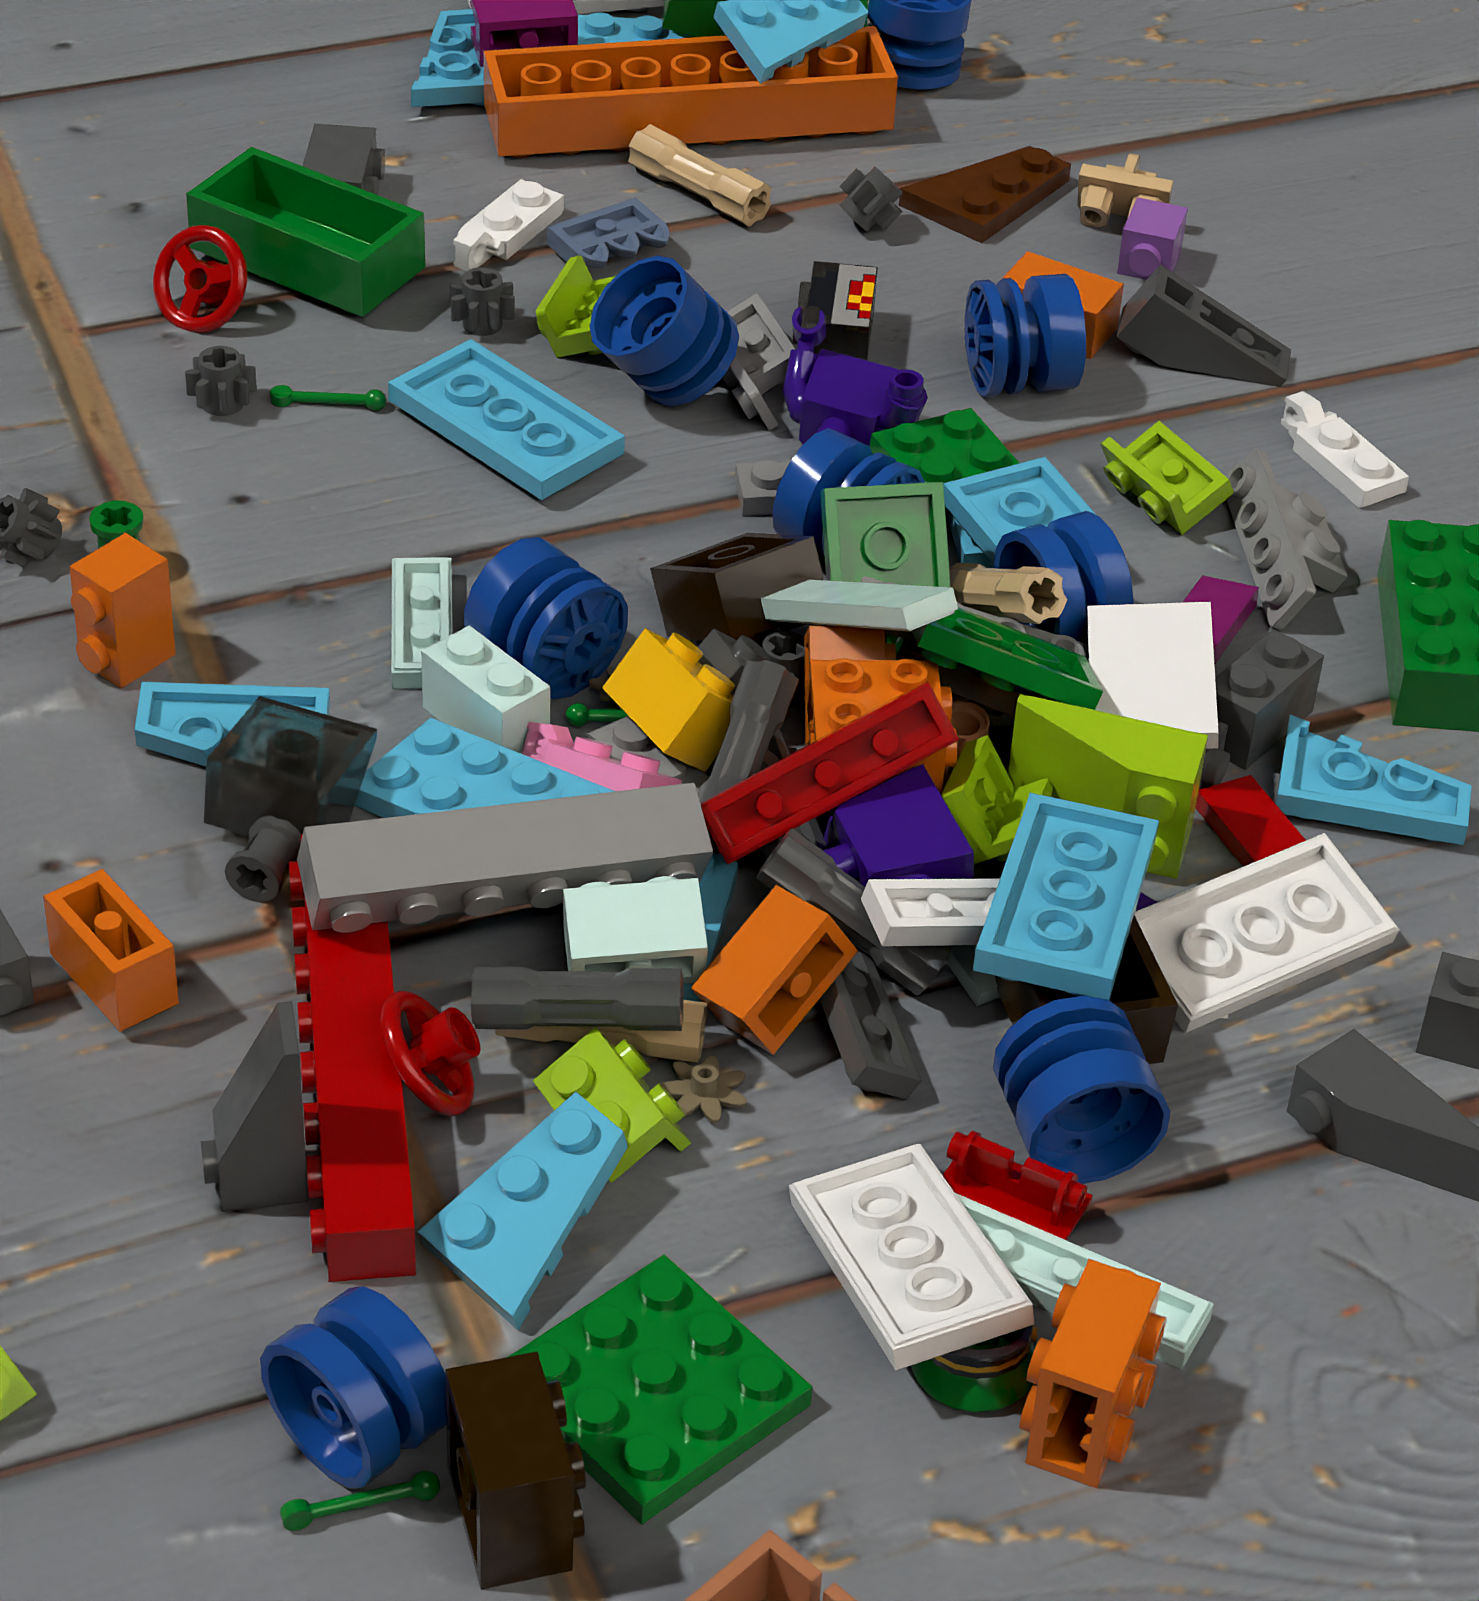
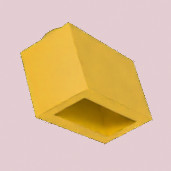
M644 628L602 688L663 753L706 772L719 754L730 724L729 709L733 699L731 692L735 688V684L717 669L707 664L703 666L699 662L703 652L683 636L673 632L669 639H666Z

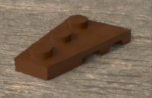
M1027 146L902 187L900 190L903 194L899 197V206L979 243H983L1069 182L1071 164L1052 156L1047 150Z

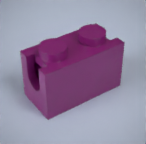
M470 0L475 19V26H471V40L480 67H484V51L578 45V14L573 0Z

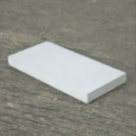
M1325 833L1134 913L1178 1004L1175 1021L1184 1033L1391 944L1400 930Z
M921 1144L911 1145L789 1185L792 1207L895 1370L1035 1324L1032 1302Z

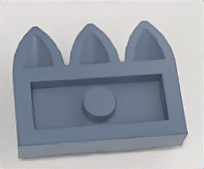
M637 198L547 226V245L566 262L570 257L581 255L587 267L597 269L603 268L609 258L615 256L633 258L642 247L662 248L667 245L669 240V229L665 222Z

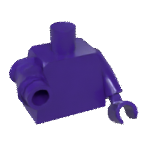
M798 307L794 311L792 327L798 345L797 349L790 351L783 394L791 419L800 424L799 441L802 444L815 433L829 428L870 447L871 433L919 420L928 400L926 390L923 387L924 378L920 373L907 369H895L826 349H821L817 355L813 353L814 346L824 341L826 336V322L823 311L820 310L819 322L811 329L801 327L803 318L802 307Z
M923 764L913 767L830 809L832 816L829 818L824 835L828 849L823 851L833 858L837 867L864 887H866L868 879H974V852Z

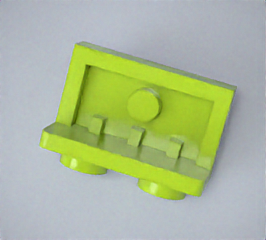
M581 255L569 258L536 309L539 330L548 339L556 358L588 352L590 355L602 353L592 342L590 321L594 305L604 288L615 276L593 281Z
M1161 421L1156 422L1125 448L1120 446L1110 436L1100 443L1108 462L1103 467V470L1110 482L1123 494L1129 490L1138 497L1143 510L1154 522L1160 524L1165 520L1181 535L1234 494L1230 480Z
M986 735L965 743L941 796L974 852V864L994 857L997 861H1006L1029 794L1034 793L1051 797L1053 788L1048 778L1014 788L989 736Z
M594 1027L538 1075L533 1082L554 1110L577 1092L624 1132L628 1148L608 1179L613 1183L665 1137L680 1152L692 1142L677 1124L686 1115L680 1105L660 1083L651 1089L643 1079L651 1071V1068L639 1052L625 1038L615 1046L597 1027Z

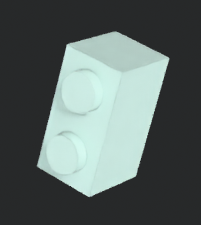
M470 625L421 651L423 708L439 721L518 753L523 751L529 722L550 724V686Z
M661 876L643 883L611 885L606 882H591L579 888L563 889V928L568 971L622 972L628 968H682L684 984L695 983L706 970L708 945L698 878L677 879L670 876Z

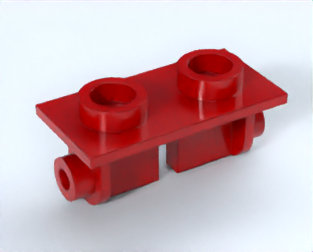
M974 1130L968 1135L960 1132L954 1134L946 1157L953 1161L942 1175L954 1193L1067 1241L1093 1198L1092 1194L1087 1193L1088 1187L1077 1182L1078 1175L1071 1171L1063 1172L1030 1157L1026 1159L1023 1165L1014 1162L1015 1151L982 1138L981 1134Z

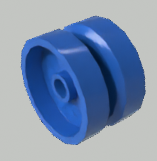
M1084 511L1049 522L1047 527L1037 524L1002 535L996 547L994 568L1017 570L1023 566L1045 567L1053 570L1063 578L1062 589L1067 602L1058 618H1047L1040 624L1019 622L1021 624L1057 635L1070 636L1077 641L1088 644L1087 606L1134 603L1132 580L1125 554L1112 529L1100 516L1091 512Z
M365 1286L348 1288L319 1309L313 1324L294 1326L267 1345L260 1357L261 1379L270 1404L285 1431L310 1462L328 1478L347 1488H364L394 1465L400 1456V1449H416L446 1426L445 1372L428 1340L405 1312L385 1295Z

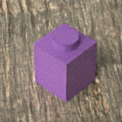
M1137 197L1123 228L1117 274L1147 280L1160 264L1173 272L1182 251L1188 208Z

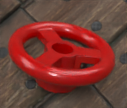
M208 225L192 226L173 236L162 249L153 275L154 296L162 315L176 327L194 333L211 332L226 324L240 307L247 286V267L239 245L225 231ZM201 241L213 243L224 252L229 264L198 260L189 245ZM175 259L185 272L184 285L186 292L180 309L175 305L169 288L170 272ZM201 302L220 306L207 316L196 317Z
M397 991L390 994L384 1000L380 1010V1028L385 1048L396 1071L411 1092L433 1111L446 1116L463 1114L471 1106L475 1091L474 1077L469 1061L478 1056L481 1050L480 1041L473 1025L457 1008L449 1007L440 1013L431 1003L413 992ZM402 1012L406 1013L413 1036L410 1042L411 1049H409L402 1031ZM421 1069L429 1074H435L453 1095L446 1094L437 1088Z

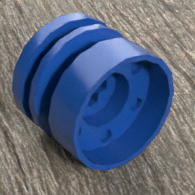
M869 0L868 19L870 23L867 26H876L898 76L897 87L937 89L951 85L959 78L961 56L963 55L965 41L961 35L967 31L971 0Z
M662 256L638 260L620 271L602 291L593 307L590 321L592 342L602 353L625 372L656 403L668 406L690 403L709 392L729 369L736 356L739 341L736 321L674 259Z
M1066 273L1031 276L1026 280L1022 293L1017 282L1011 278H1002L996 285L990 280H977L970 285L965 308V347L971 378L980 395L983 397L997 396L1003 389L1010 395L1018 394L1023 391L1027 378H1029L1032 387L1038 392L1070 390L1079 386L1084 373L1086 359V328L1079 290L1071 276Z
M827 428L815 433L799 448L787 466L776 492L772 510L773 528L777 534L814 536L818 556H825L820 494L822 489L925 483L918 469L897 462L895 458L879 452L873 454L868 445L839 431Z
M540 537L524 538L503 548L484 566L471 587L464 608V628L470 625L550 686V698L560 699L571 697L589 687V680L598 678L608 668L621 647L628 627V606L620 591L603 582L594 573L580 567L576 560L553 544Z
M1077 996L1054 1000L1036 1008L1012 1025L995 1049L993 1070L1015 1117V1123L1030 1158L1066 1173L1068 1171L1076 1173L1078 1175L1077 1182L1081 1184L1107 1180L1132 1169L1155 1150L1167 1133L1171 1112L1149 1063L1146 1061L1124 1010L1107 999Z

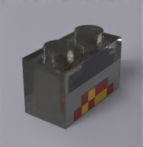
M814 261L811 282L801 281L798 307H802L803 313L802 328H814L819 322L820 310L825 315L826 336L824 341L814 346L813 353L818 355L821 349H826L868 361L875 311L878 267ZM793 334V344H798Z

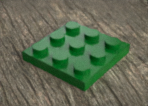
M665 1254L508 1356L538 1352L546 1382L558 1380L562 1388L567 1413L566 1427H561L564 1442L577 1441L581 1450L585 1471L641 1525L811 1406L813 1386Z

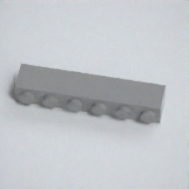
M694 782L304 827L297 862L312 931L333 928L337 932L348 933L361 930L371 923L399 920L404 924H420L443 914L466 912L470 916H485L497 912L502 907L531 904L536 908L554 907L563 903V889L579 888L591 882H606L611 885L643 883L656 877L670 876L677 879L698 878L700 883L713 854V848Z

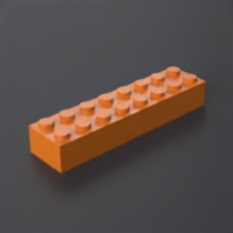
M876 26L863 27L825 49L821 47L813 48L805 53L803 61L792 67L784 64L774 70L771 79L761 84L726 35L484 51V106L498 157L526 158L533 154L558 152L574 155L582 151L601 149L626 151L630 149L629 144L635 133L645 129L649 124L682 140L685 144L708 142L716 145L726 144L733 140L758 139L761 141H774L779 137L791 136L821 138L828 134L849 132L867 135L879 130L894 129L898 76Z

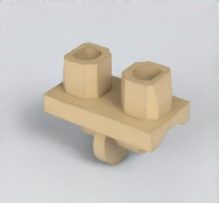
M1129 153L1125 167L1107 164L1105 168L1082 163L1079 173L1077 206L1080 208V223L1085 226L1101 228L1107 225L1110 214L1125 216L1128 219L1137 197L1170 204L1173 180L1158 178L1157 173L1139 170L1140 155Z

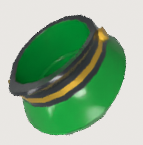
M1031 1325L911 1365L912 1371L919 1384L929 1395L954 1410L971 1413L1000 1410L1021 1399L1034 1384L1027 1381V1372L1036 1347L1037 1327Z

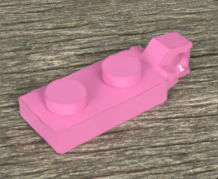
M529 722L527 726L528 731L523 751L520 752L521 754L608 789L624 791L682 783L681 779L658 772L660 760L623 751L622 759L618 760L610 757L612 745L577 736L574 743L568 727Z

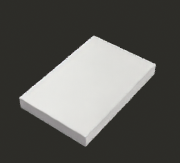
M1211 602L1087 606L1089 664L1104 691L1095 710L1208 735L1206 749L1218 748V716Z

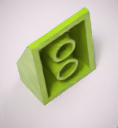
M1020 693L1016 707L1008 776L1014 788L1048 778L1053 788L1051 795L1053 798L1159 820L1156 841L1147 872L1177 879L1193 827L1208 735Z

